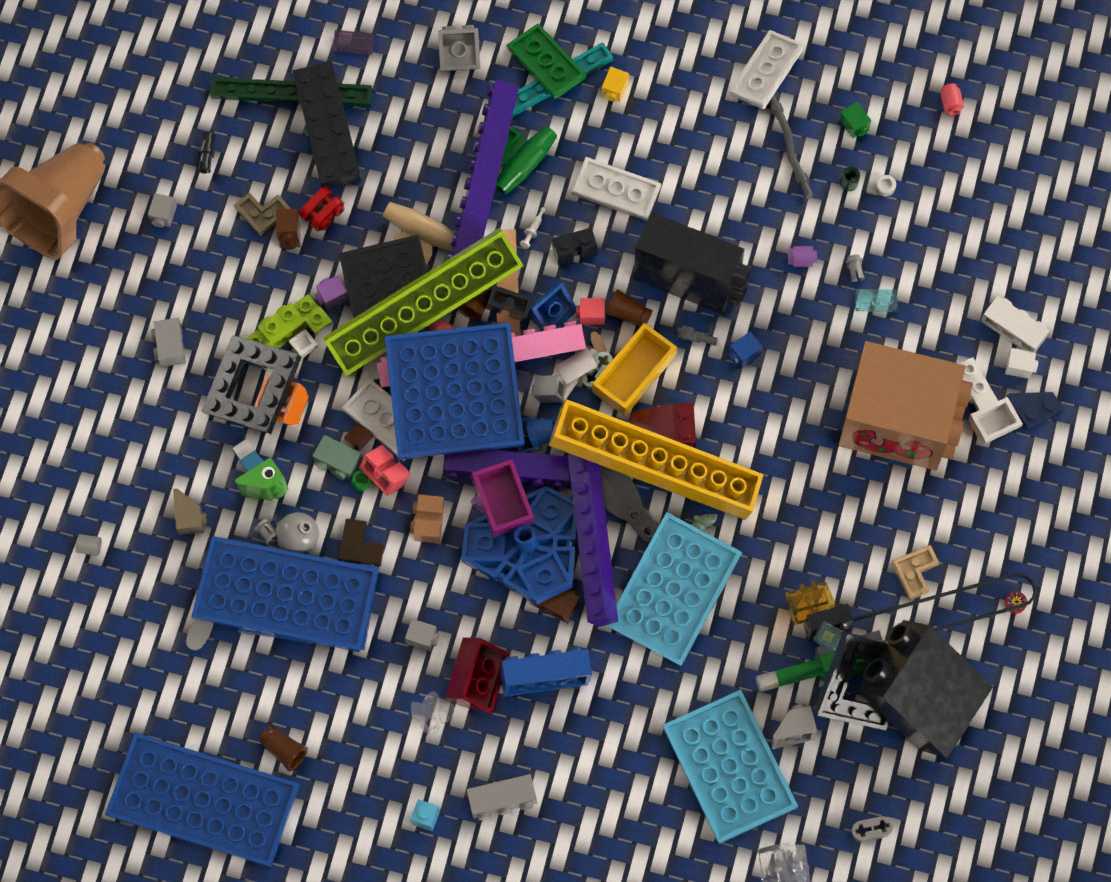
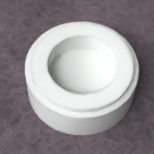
M882 175L876 180L875 189L878 194L890 196L894 193L896 181L892 176Z

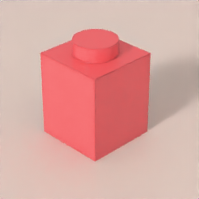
M580 298V305H576V318H580V324L605 325V298Z

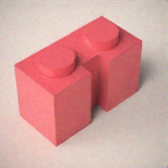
M381 445L364 456L359 468L386 496H389L405 485L411 473L400 462L396 464L393 461V454Z

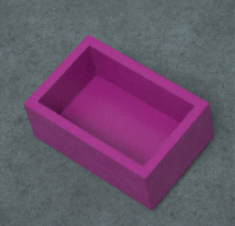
M512 459L472 473V482L493 538L514 531L521 525L533 524L534 516Z

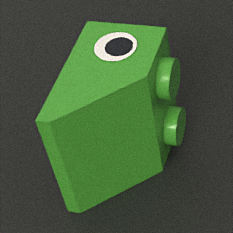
M271 457L235 479L240 494L246 497L272 501L273 499H280L289 490L284 476Z

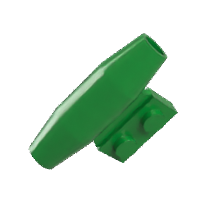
M510 126L501 166L504 168L498 176L495 189L502 195H506L522 183L544 159L556 140L557 134L550 127L545 126L525 141L522 133Z

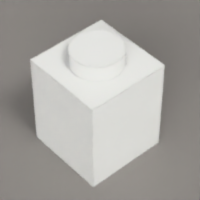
M1011 348L1005 374L1030 379L1032 373H1036L1038 361L1035 360L1036 353Z

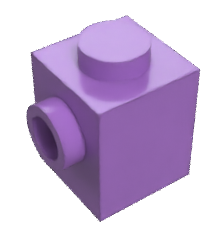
M339 275L331 279L326 278L316 285L318 293L315 296L319 304H324L327 310L349 300L348 292Z

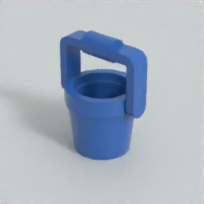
M535 416L521 419L522 422L528 421L527 431L533 448L524 449L523 446H518V451L527 453L542 449V444L550 442L556 423L555 419L535 420Z

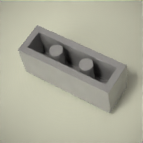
M531 774L467 789L473 819L485 820L490 818L491 814L499 813V815H506L512 813V809L521 808V810L533 808V804H537Z

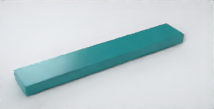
M602 42L572 60L587 76L612 62L614 57ZM537 80L520 88L512 117L551 95Z

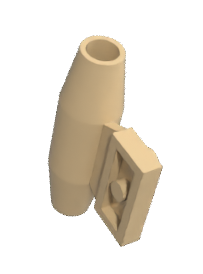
M389 202L383 217L402 230L393 240L419 234L426 266L432 256V246L452 252L453 246H450L453 234H456L454 231L415 209Z

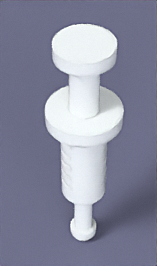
M544 207L540 209L538 216L534 217L530 227L525 229L524 234L526 238L520 242L523 248L528 249L530 247V239L537 237L536 231L542 221L541 216L545 212Z

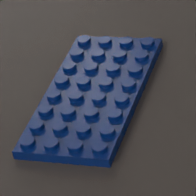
M212 536L191 617L195 620L360 652L379 569Z
M135 732L105 815L271 868L300 784Z

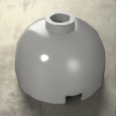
M302 512L286 515L278 522L275 529V534L277 533L278 537L277 542L282 550L306 554L316 545L319 539V528L316 521L311 516Z

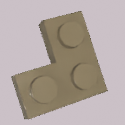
M248 193L234 204L235 209L259 236L276 224V209H291L279 195L275 196L263 207L251 193Z

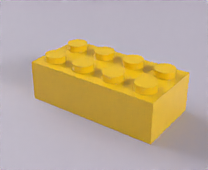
M644 323L594 381L592 393L625 417L676 357L677 346Z

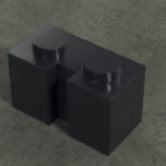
M592 227L552 238V248L558 266L574 262V256L580 255L581 259L597 255V242Z
M493 285L485 309L499 314L506 310L510 312L508 317L524 322L533 298Z

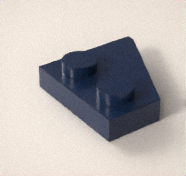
M1053 392L1009 393L1006 396L1026 431L1064 410Z

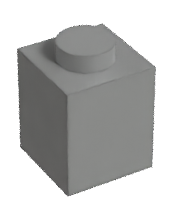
M154 194L148 212L150 223L160 228L171 226L177 208L174 197Z
M558 375L535 376L532 394L541 403L564 402L566 383Z
M412 619L405 641L408 645L431 652L432 646L437 645L440 634L437 633L436 626Z

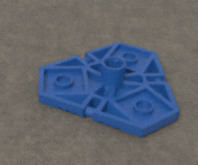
M548 486L526 495L534 516L533 524L521 525L514 531L493 538L486 517L483 515L465 524L461 559L464 564L485 574L494 581H501L503 586L515 591L535 604L544 602L573 588L576 553L574 544L577 541L574 504L572 499Z

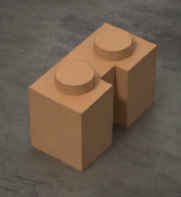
M418 495V501L413 503V514H416V519L411 521L410 534H413L414 541L440 543L445 505L444 497Z

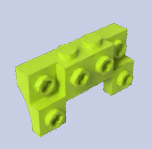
M307 294L293 305L289 303L287 306H281L270 318H264L257 326L258 330L245 339L279 349L289 342L290 339L304 329H307V326L315 335H318L319 331L333 323L324 310Z

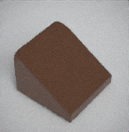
M357 423L344 439L360 451L374 436L372 431Z

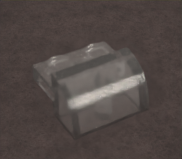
M778 844L758 850L762 882H810L805 844Z

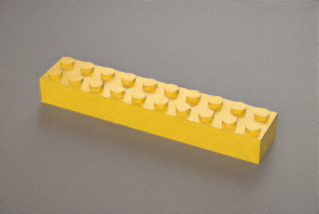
M567 399L560 408L549 442L551 447L744 520L753 512L764 475Z

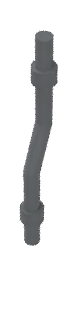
M774 94L769 101L772 114L776 116L784 133L788 159L796 175L795 180L798 186L802 188L805 197L811 198L813 197V192L809 186L808 176L806 173H803L797 160L791 129L783 114L782 104L777 101Z

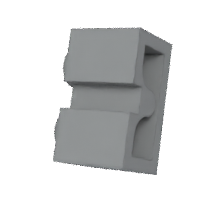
M179 318L154 321L155 329H151L153 341H156L157 348H154L155 360H159L161 367L186 363L182 326Z

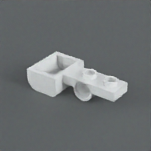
M972 357L959 363L966 365L962 380L973 383L969 402L975 405L977 411L970 414L969 423L982 444H986L1020 428L1023 423L1008 397L1000 401L997 400L974 358Z

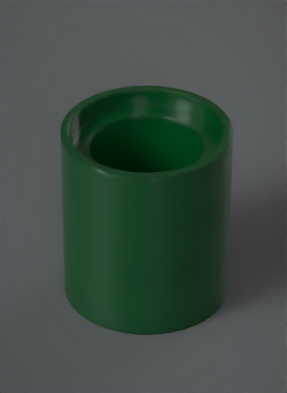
M852 166L846 167L843 170L840 181L842 189L854 191L858 187L860 180L859 170ZM846 177H852V178H854L855 180H854V181H848V180L846 179Z

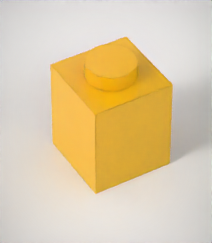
M610 67L602 85V96L609 101L621 102L629 83V73Z

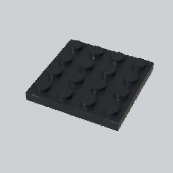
M419 234L338 253L353 318L428 272Z

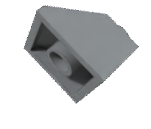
M804 704L793 706L792 710H789L773 735L770 745L771 750L814 740L817 728L811 706L805 707Z

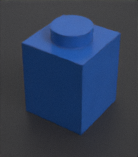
M749 332L730 345L729 356L735 364L738 363L743 368L762 354L763 347L754 335Z

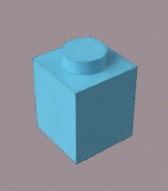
M418 799L410 819L412 825L433 832L440 813L439 806Z

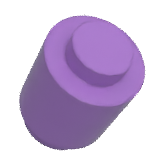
M793 246V248H788V265H793V267H813V263H817V250H813V246Z

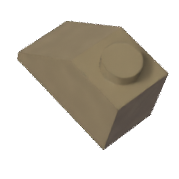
M173 489L176 530L178 534L203 533L204 525H207L206 512L203 513L201 507L179 489Z

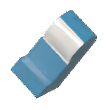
M247 439L232 447L234 454L246 472L263 462V459L260 458Z

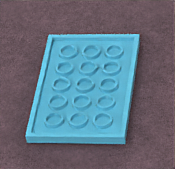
M666 512L616 605L618 622L606 626L682 666L742 552Z
M741 690L662 725L718 844L798 808L791 790Z

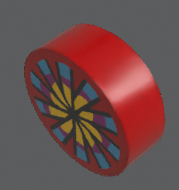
M1011 592L1005 600V607L1023 604L1027 602V598L1021 592ZM1026 606L1009 612L1013 614L1022 613Z

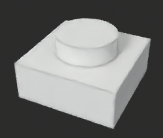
M306 329L289 340V344L302 358L318 348V344Z

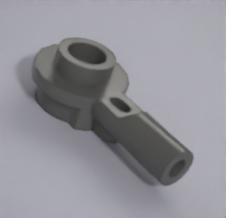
M683 325L682 329L677 328V337L680 339L698 343L704 342L716 346L717 337L697 334L694 332V328Z

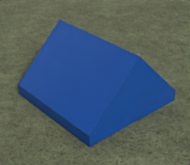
M559 281L530 307L527 316L541 331H544V326L556 325V328H559L576 313V306L563 283Z

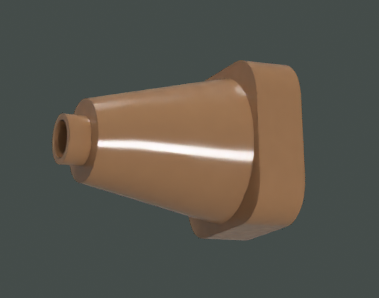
M77 143L29 172L20 167H12L0 179L1 227L10 235L42 255L54 260L59 259L75 243L76 221L104 173L103 161L105 157L103 152L92 143L85 145Z

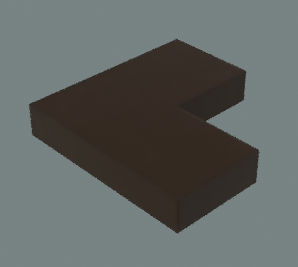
M345 520L339 561L374 566L382 565L384 544L364 542L367 521Z

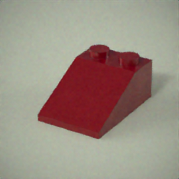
M694 403L669 404L630 413L631 424L696 448Z

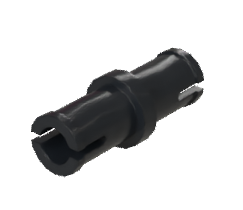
M211 132L202 134V144L198 151L200 156L198 172L202 174L211 172V161L215 154L213 150L215 134Z

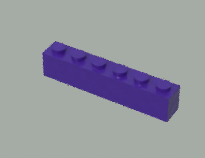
M482 450L444 455L443 474L449 479L457 480L462 477L472 481L473 472L512 459L521 484L528 483L534 487L550 485L555 489H564V487H569L570 484L568 456L502 450Z

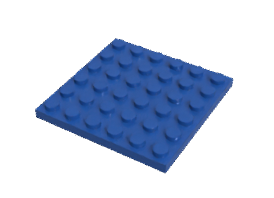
M510 323L385 336L398 460L524 446Z

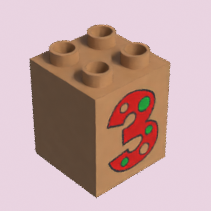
M865 341L839 446L937 471L941 458L953 459L956 446L958 447L964 424L962 418L965 407L968 406L973 386L972 382L962 380L966 365Z

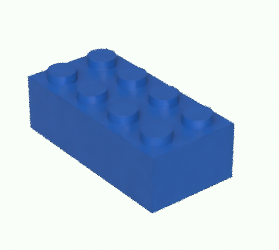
M580 647L572 648L569 652L561 653L560 650L548 652V655L542 656L539 653L527 655V658L507 657L505 661H502L500 668L503 697L587 686L592 676L588 649L582 650Z

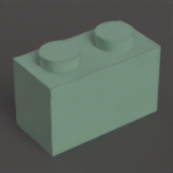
M326 435L323 436L312 455L316 467L323 471L328 469L334 472L333 475L341 480L346 478L350 481L352 474L357 471L363 460L360 452Z

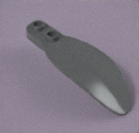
M600 465L605 509L613 515L626 520L644 541L651 542L659 524L647 509L643 507L640 494L632 479L628 475ZM634 511L638 513L637 519H634L632 516ZM648 527L652 529L651 535L646 533Z

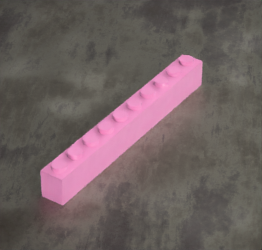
M576 321L565 322L564 327L556 328V325L544 326V331L536 332L535 328L523 330V335L515 336V332L511 333L515 362L586 349L582 324L576 325ZM387 356L381 357L380 362H376L382 388L390 386Z

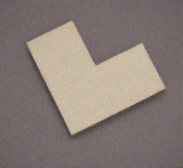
M931 545L891 562L909 600L929 593V588L921 573L940 564Z

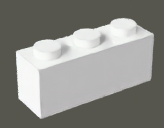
M999 296L995 298L983 314L981 320L982 323L1022 350L1036 352L1049 333L1045 324L1033 320L1026 311L1017 309L1008 299Z

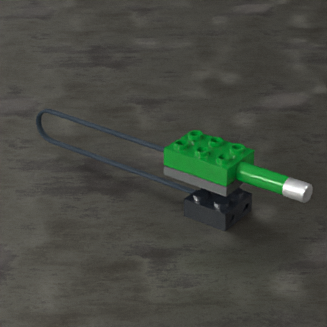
M1013 573L854 618L852 617L849 605L844 604L806 615L804 630L808 642L814 641L819 643L817 638L824 627L842 636L843 631H850V624L854 621L1005 579L1022 577L1032 585L1033 594L1029 601L933 628L935 631H940L1023 608L1031 604L1035 599L1037 589L1033 579L1028 575ZM880 630L861 635L883 641ZM839 642L817 647L814 660L756 676L759 691L763 692L820 676L821 682H824ZM857 659L851 677L861 674L860 671H864L870 661Z

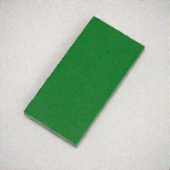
M536 24L506 45L512 55L554 100L587 78L586 73L539 24Z

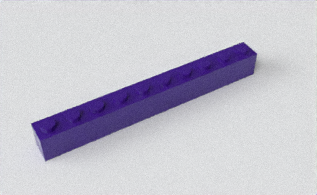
M496 79L494 84L488 87L486 97H489L488 104L485 103L482 110V115L485 117L484 121L480 122L477 131L480 134V138L474 144L473 152L476 154L475 158L471 159L468 171H471L470 178L467 177L464 189L467 190L466 196H462L459 208L462 209L461 216H457L455 227L458 229L457 233L452 236L450 246H453L452 253L448 254L446 261L484 237L519 86Z
M568 453L587 622L601 627L617 623L618 614L600 465Z

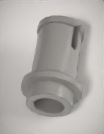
M858 254L848 256L846 264L850 268L851 281L858 282L856 273H858L860 281L864 280L865 277L861 265L862 258Z

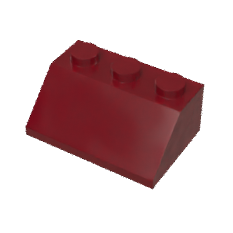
M463 637L445 699L459 706L492 714L501 685V663L505 661V658L509 657L510 653L482 638Z

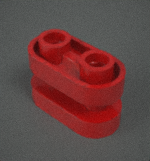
M326 186L322 187L299 212V216L304 221L313 219L311 227L317 232L326 230L331 220L335 216H340L345 209V202L338 196L331 199L333 192ZM326 204V206L319 213H317Z

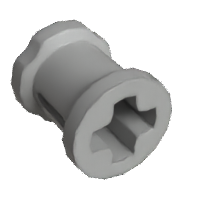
M269 518L262 520L254 528V531L264 538L267 546L275 544L278 540L277 533L275 534V529L270 524Z

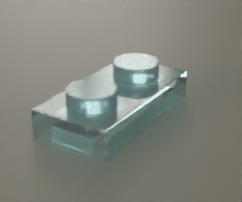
M855 290V311L897 312V290Z

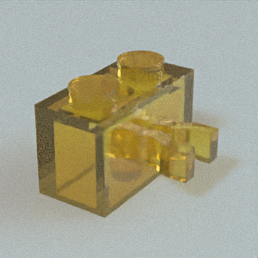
M811 581L812 586L805 587L804 584H800V589L785 593L787 609L794 625L804 623L808 614L835 607L834 598L827 582L816 584L815 581Z

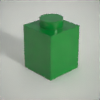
M858 102L841 111L839 121L853 139L857 136L865 135L870 130L871 119Z

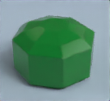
M357 470L352 474L351 486L356 491L365 492L371 487L372 480L362 470Z

